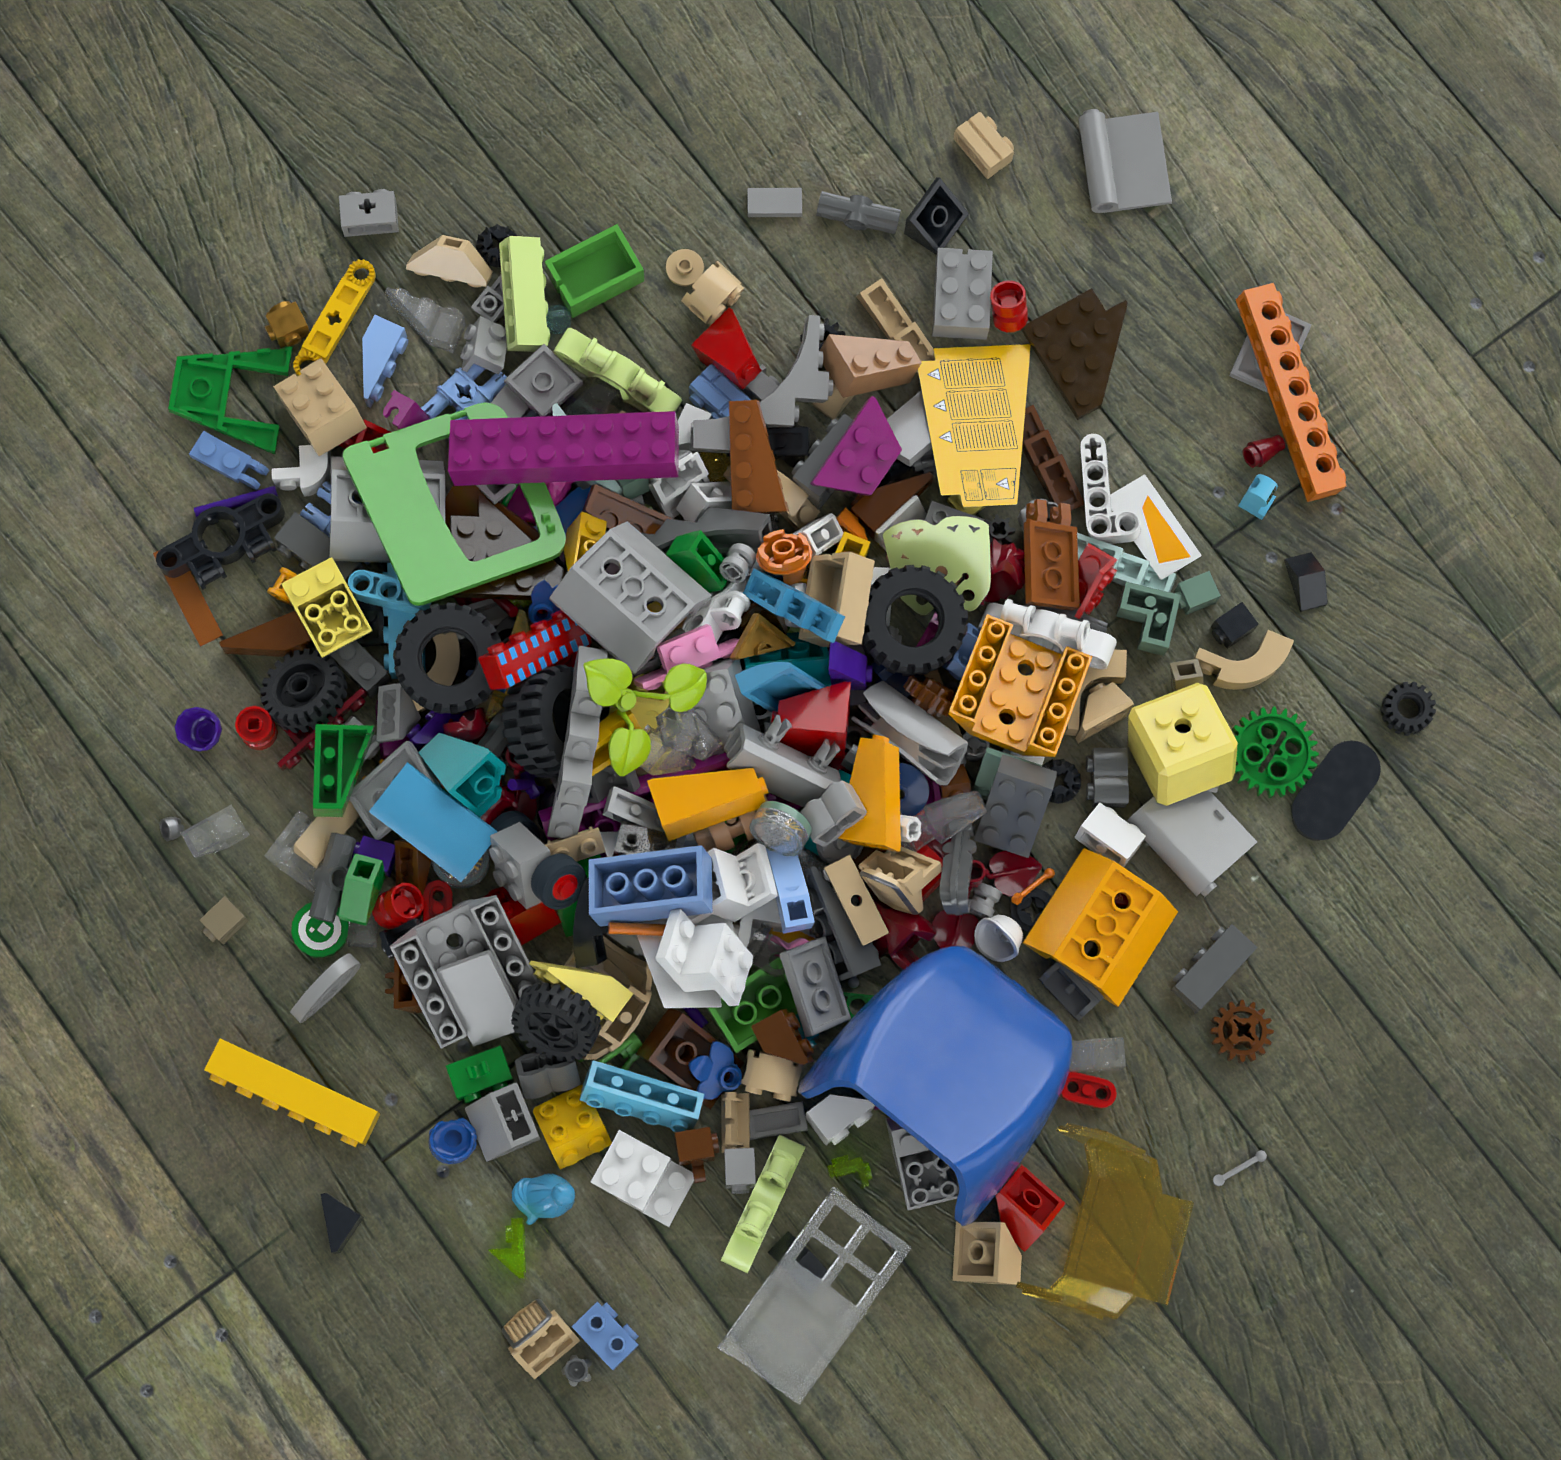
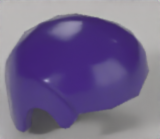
M201 707L185 709L178 716L175 724L176 738L191 750L207 751L219 742L222 726L219 718L210 710Z

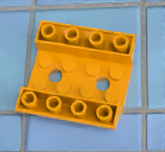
M987 614L948 714L970 735L1022 756L1055 757L1093 656L1068 646L1065 647L1062 654L1010 634L1013 624ZM1027 664L1031 668L1032 674L1028 676L1022 675L1018 671V665ZM1009 713L1013 717L1014 723L1009 725L1002 723L999 719V714Z
M1083 848L1024 939L1023 944L1045 959L1053 958L1096 987L1104 999L1119 1007L1178 911L1160 891L1117 862ZM1118 893L1127 896L1128 906L1126 909H1120L1115 905L1114 898ZM1087 941H1093L1097 944L1098 953L1095 957H1090L1085 953L1084 945Z

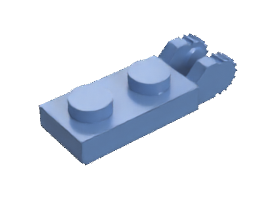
M205 431L202 432L189 453L190 457L237 483L241 482L255 490H258L260 484L256 479L244 474L248 467L261 475H267L269 472L266 466L252 459L251 456Z

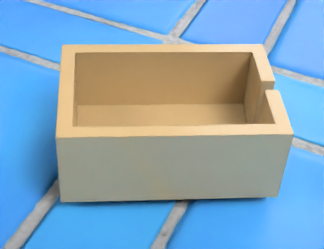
M321 358L300 370L301 375L296 376L293 374L273 386L284 407L318 456L323 455L367 428L356 406Z
M850 551L832 553V555L812 556L806 588L808 596L845 616L835 641L843 645L862 644L875 562ZM800 627L798 639L821 647H830L829 641Z

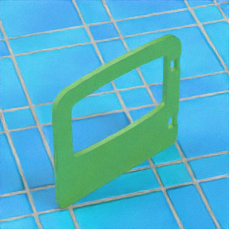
M478 403L452 414L448 413L384 434L383 437L371 441L366 440L351 445L343 452L344 464L408 601L413 605L422 606L551 561L560 556L565 548L566 535L545 483H519L534 517L540 535L539 539L475 562L469 561L448 529L433 499L421 470L416 450L419 447L449 438L450 420H456L465 416L467 419L508 418L505 411L495 404ZM386 444L388 449L373 454L372 447Z

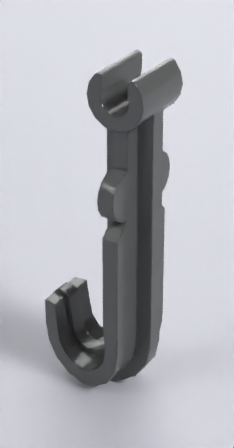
M973 816L949 819V832L952 840L942 847L945 857L943 858L940 880V898L943 908L948 915L957 916L970 912L971 901L968 899V889L973 863L972 854L977 850L976 843L970 840V837L976 834L975 825L972 826Z

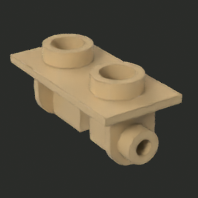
M592 826L587 830L578 832V835L565 839L559 838L553 841L547 840L548 843L544 844L550 849V855L562 853L572 857L575 861L606 852L599 828L592 829Z
M725 1092V1094H721L722 1153H724L725 1149L750 1148L749 1093Z

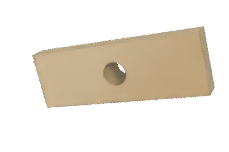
M847 855L824 867L862 946L888 934L889 931L851 856ZM853 895H858L861 899L860 904L857 906L851 903Z

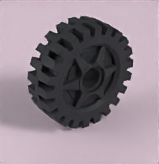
M309 648L304 649V653L300 650L294 651V657H291L288 653L283 656L285 660L283 663L279 660L275 662L276 669L270 668L267 672L270 678H264L262 681L264 687L260 689V694L262 695L260 699L264 709L267 710L279 726L286 731L290 729L293 733H298L299 729L305 733L309 732V726L315 730L316 724H319V722L327 724L330 722L327 718L329 715L335 717L338 714L335 708H342L344 704L342 699H345L347 696L345 689L348 686L345 681V675L329 655L322 658L317 649L313 652Z
M537 983L533 987L529 986L523 992L512 1012L511 1024L514 1025L515 1033H519L518 1037L521 1041L527 1040L526 1046L530 1049L536 1047V1053L541 1055L542 1052H545L547 1058L553 1059L556 1056L557 1061H564L566 1058L568 1062H571L575 1058L580 1060L583 1056L586 1057L601 1029V1024H599L601 1020L599 1016H596V1009L589 1008L591 1003L587 999L582 1001V995L579 993L571 994L572 989L565 987L564 990H561L559 984H554L551 988L549 983H543L542 986Z

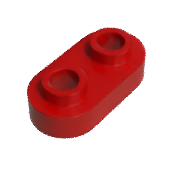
M436 880L430 882L425 887L423 894V922L453 908V892L446 882ZM436 892L444 893V898L441 901L434 900Z
M1070 1072L1060 1095L1069 1102L1103 1109L1109 1107L1115 1101L1117 1092L1114 1084L1107 1079ZM1068 1083H1075L1077 1085V1092L1071 1093L1067 1088ZM1097 1089L1105 1091L1106 1096L1104 1099L1096 1097Z

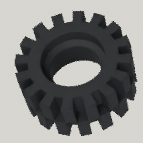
M1403 682L1401 685H1396L1382 701L1381 713H1384L1382 719L1384 722L1388 721L1389 725L1387 727L1390 730L1395 728V733L1400 734L1404 732V736H1409L1411 733H1419L1431 723L1432 717L1436 713V709H1433L1436 702L1431 700L1432 693L1430 691L1428 693L1424 691L1425 686L1421 685L1418 687L1417 682H1412L1411 684ZM1411 699L1417 704L1419 711L1415 718L1408 719L1400 714L1398 704L1401 700Z

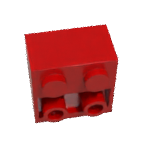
M503 886L491 890L484 896L497 895L521 946L561 923L554 909L547 907L543 902L526 909L520 902L514 901Z

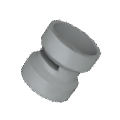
M733 544L727 553V557L720 565L721 575L732 583L743 582L748 575L749 569L756 561V554L752 548L745 544Z
M966 732L962 737L968 742L967 751L964 756L968 761H979L983 758L987 747L989 748L990 742Z
M981 883L973 889L974 896L970 900L969 913L980 918H991L995 912L993 909L994 904L999 902L1002 892L990 885Z

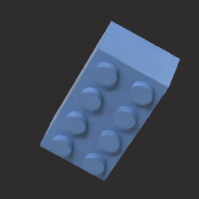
M702 845L589 859V915L599 926H608L609 922L633 923L666 919L669 917L670 911L674 909H681L687 916L713 913L712 858Z

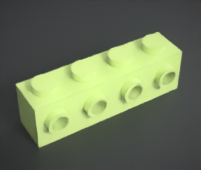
M509 236L499 243L507 351L535 352L543 344L548 346L550 341V330L546 322L548 303L544 295L546 276L542 269L544 249L541 246L540 237Z

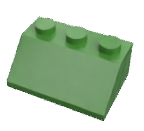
M775 955L749 971L745 990L742 993L739 1005L728 1006L721 998L722 1007L706 1008L736 1053L758 1040L751 1028L752 1025L783 1009H787L789 1013L798 1014L780 957Z

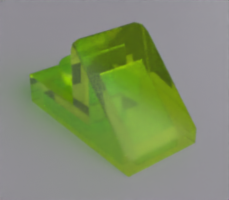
M511 1218V1225H506V1243H512V1248L488 1250L519 1279H526L525 1220L523 1218Z

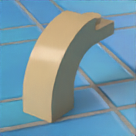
M731 465L723 474L729 482H731ZM777 470L778 476L781 479L784 498L789 508V512L779 513L798 531L814 521L820 511L807 499L809 495Z
M1267 630L1256 654L1248 659L1241 661L1228 660L1202 648L1198 649L1193 659H1198L1203 674L1212 675L1213 673L1217 675L1213 683L1214 686L1232 690L1246 689L1263 683L1278 670L1287 658L1294 640Z
M449 632L445 635L441 633L433 637L436 645V660L427 675L438 684L452 686L457 680L461 666L460 643L456 633ZM412 700L419 713L426 710Z
M1114 649L1106 669L1088 668L1064 735L1076 736L1079 731L1081 694L1088 687L1098 683L1114 682L1115 684H1122L1126 678L1127 650Z

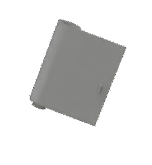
M1089 109L1083 112L1078 121L1091 210L1095 213H1107L1172 204L1159 113L1152 112L1105 119V114L1097 109Z
M1210 791L1198 793L1168 806L1157 803L1153 796L1127 820L1129 824L1137 826L1141 833L1146 835L1144 840L1196 897L1200 893L1204 897L1207 896L1217 886L1214 881L1257 843L1251 834Z

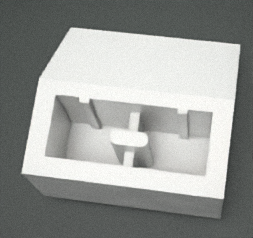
M829 1095L809 1110L805 1117L825 1145L832 1142L835 1146L850 1133L848 1129L855 1124L859 1128L872 1118L873 1114L871 1111L875 1105L865 1099Z

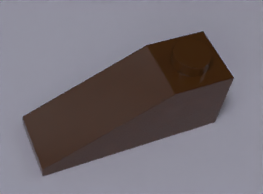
M929 472L878 487L870 496L859 494L852 501L850 512L858 517V522L865 528V532L874 539L876 530L913 495L919 497L932 485L934 476Z
M296 611L219 642L225 654L283 657L288 653L290 656H294V651L296 650L304 653V649L314 647Z

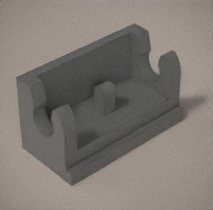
M1058 962L1038 979L1077 1022L1104 998L1093 985Z

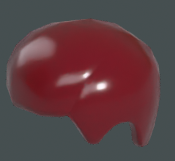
M480 707L464 712L458 722H453L452 719H449L448 723L443 725L444 734L466 742L478 739L486 728L484 708Z

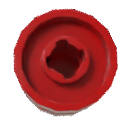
M1003 281L995 285L990 292L992 317L995 327L1007 333L1021 330L1028 321L1026 291L1024 287L1015 281Z
M246 707L236 717V731L246 746L251 749H267L277 739V725L267 710L262 707Z
M401 883L378 896L372 915L381 927L394 929L421 914L424 908L423 895L415 885Z

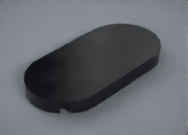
M1350 740L1335 745L1327 753L1313 772L1312 777L1308 779L1296 795L1291 805L1292 822L1295 829L1302 836L1313 841L1328 840L1337 836L1344 829L1379 780L1381 773L1380 761L1372 748L1362 742Z

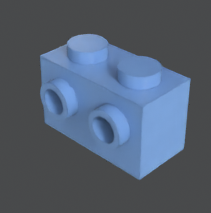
M596 1302L572 1328L614 1370L639 1346L635 1342L639 1336L628 1324L622 1328L617 1323L615 1318L618 1314L607 1302L603 1306Z

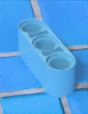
M357 570L348 579V585L354 598L361 602L414 615L420 610L429 609L431 603L422 606L411 604L398 578L366 570ZM360 581L370 583L366 590L358 591L355 589ZM393 587L397 589L393 597L387 598L383 596V592L387 588Z

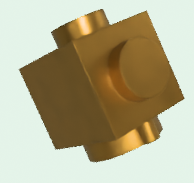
M289 301L278 303L265 315L269 325L265 326V329L271 341L277 339L281 348L298 344L301 338L308 336L310 333L296 301L292 303Z

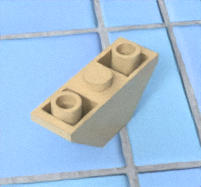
M445 235L440 236L414 253L406 265V270L414 271L417 275L438 276L442 280L449 282L461 281L472 287H486L493 273L470 241Z

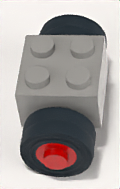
M507 811L492 821L490 826L498 831L490 835L491 845L488 848L495 865L493 876L498 886H503L514 901L520 902L526 909L543 902L551 909L560 910L571 906L578 900L584 880L587 878L581 865L566 854L550 855V849L540 841L538 827L522 812Z

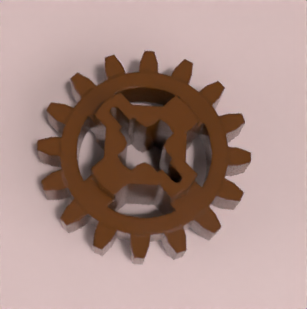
M910 675L903 687L913 696L911 701L934 717L935 715L940 717L943 714L947 718H952L948 713L954 700L952 697L955 693L933 678L926 677L923 680L918 676Z
M1240 1000L1236 1007L1231 1001L1227 1003L1228 1011L1221 1007L1217 1010L1221 1017H1213L1211 1020L1217 1025L1209 1030V1033L1216 1034L1217 1037L1211 1043L1212 1045L1220 1044L1221 1048L1217 1053L1220 1055L1226 1051L1228 1053V1061L1237 1056L1238 1062L1243 1063L1247 1056L1252 1062L1256 1060L1255 1052L1261 1056L1264 1055L1266 1052L1262 1046H1270L1272 1043L1266 1038L1274 1033V1030L1267 1029L1266 1026L1272 1020L1271 1018L1263 1019L1264 1008L1258 1012L1254 1010L1255 1002L1250 1003L1246 1007L1244 1000ZM1234 1013H1245L1248 1014L1249 1017L1239 1018L1237 1015H1234ZM1257 1024L1260 1030L1259 1038L1255 1035V1026ZM1223 1026L1227 1028L1226 1039L1224 1038ZM1244 1026L1246 1028L1245 1035L1239 1037L1236 1034L1239 1030L1238 1028ZM1235 1045H1244L1249 1050H1238L1233 1047Z

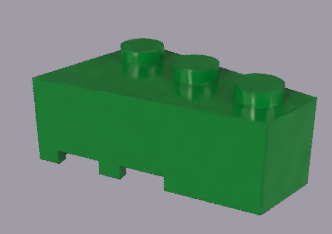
M316 724L313 790L314 817H343L373 739L374 726Z

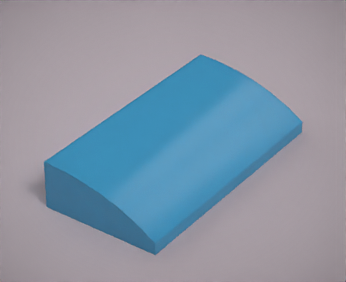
M789 662L765 663L735 675L742 695L770 712L778 711L780 700L827 687Z
M408 762L369 811L460 882L464 880L491 845L490 835L498 832Z

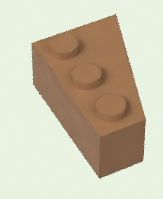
M829 334L820 351H823V366L829 372V376L843 398L908 384L922 364L909 341Z

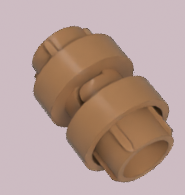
M757 810L738 816V821H736L735 817L727 820L726 823L724 821L692 834L697 845H702L707 852L713 848L725 852L735 847L733 838L745 834L747 840L750 841L763 835L764 831L756 821L755 814Z

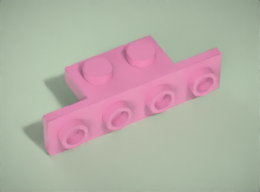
M705 624L661 642L656 648L663 667L635 678L634 683L640 688L653 690L662 685V681H664L668 671L676 665L686 663L701 669L713 665V660L721 657L723 659L730 658L739 639L733 638L717 645L711 625Z

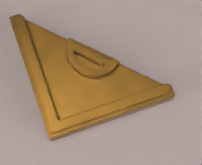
M756 613L750 618L730 659L739 660L793 647L795 642L759 613Z

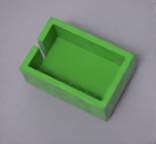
M618 224L545 261L546 274L557 293H560V298L572 318L644 282V269Z

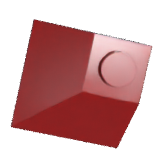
M1022 1164L996 1195L1000 1221L1006 1224L1016 1245L1024 1252L1039 1238L1066 1204Z

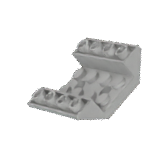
M331 456L329 558L332 557L334 561L391 563L364 505L358 504L352 499V496L358 492L344 464L343 457ZM418 460L429 490L445 521L443 461Z
M627 521L611 528L569 569L549 600L617 660L626 663L635 675L654 656L656 647L689 614L693 617L712 598V595ZM608 563H614L619 567L620 571L617 574L611 575L605 572L604 566ZM657 601L662 605L663 609L660 612H651L647 608V603Z
M497 895L470 900L415 926L390 945L440 1048L466 1037L467 1033L436 973L438 968L490 949L516 1003L529 986L533 987L534 984L539 983ZM452 933H458L463 937L462 943L457 947H451L446 943L447 937Z

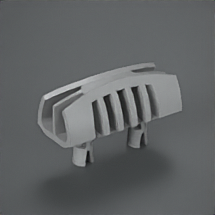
M884 681L864 691L863 694L868 702L859 704L858 707L867 716L864 719L852 717L851 720L871 735L889 738V743L899 748V756L906 759L907 762L918 768L937 784L948 785L967 751L968 742Z
M776 715L765 733H761L738 722L723 749L730 759L726 767L730 770L754 768L757 779L760 777L764 778L769 793L804 807L807 802L820 798L830 784L841 781L839 771L828 766L840 751L839 746L835 742L830 746L829 740L825 739L814 757H810L780 742L786 732L792 727L788 719L781 723L780 715Z

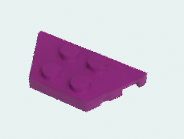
M870 396L810 482L812 486L833 488L843 492L849 491L865 496L873 494L902 451L874 396Z

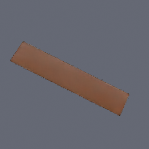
M158 551L153 553L155 559ZM172 557L166 560L165 567L174 566L177 558ZM191 571L176 578L165 576L200 647L223 636Z

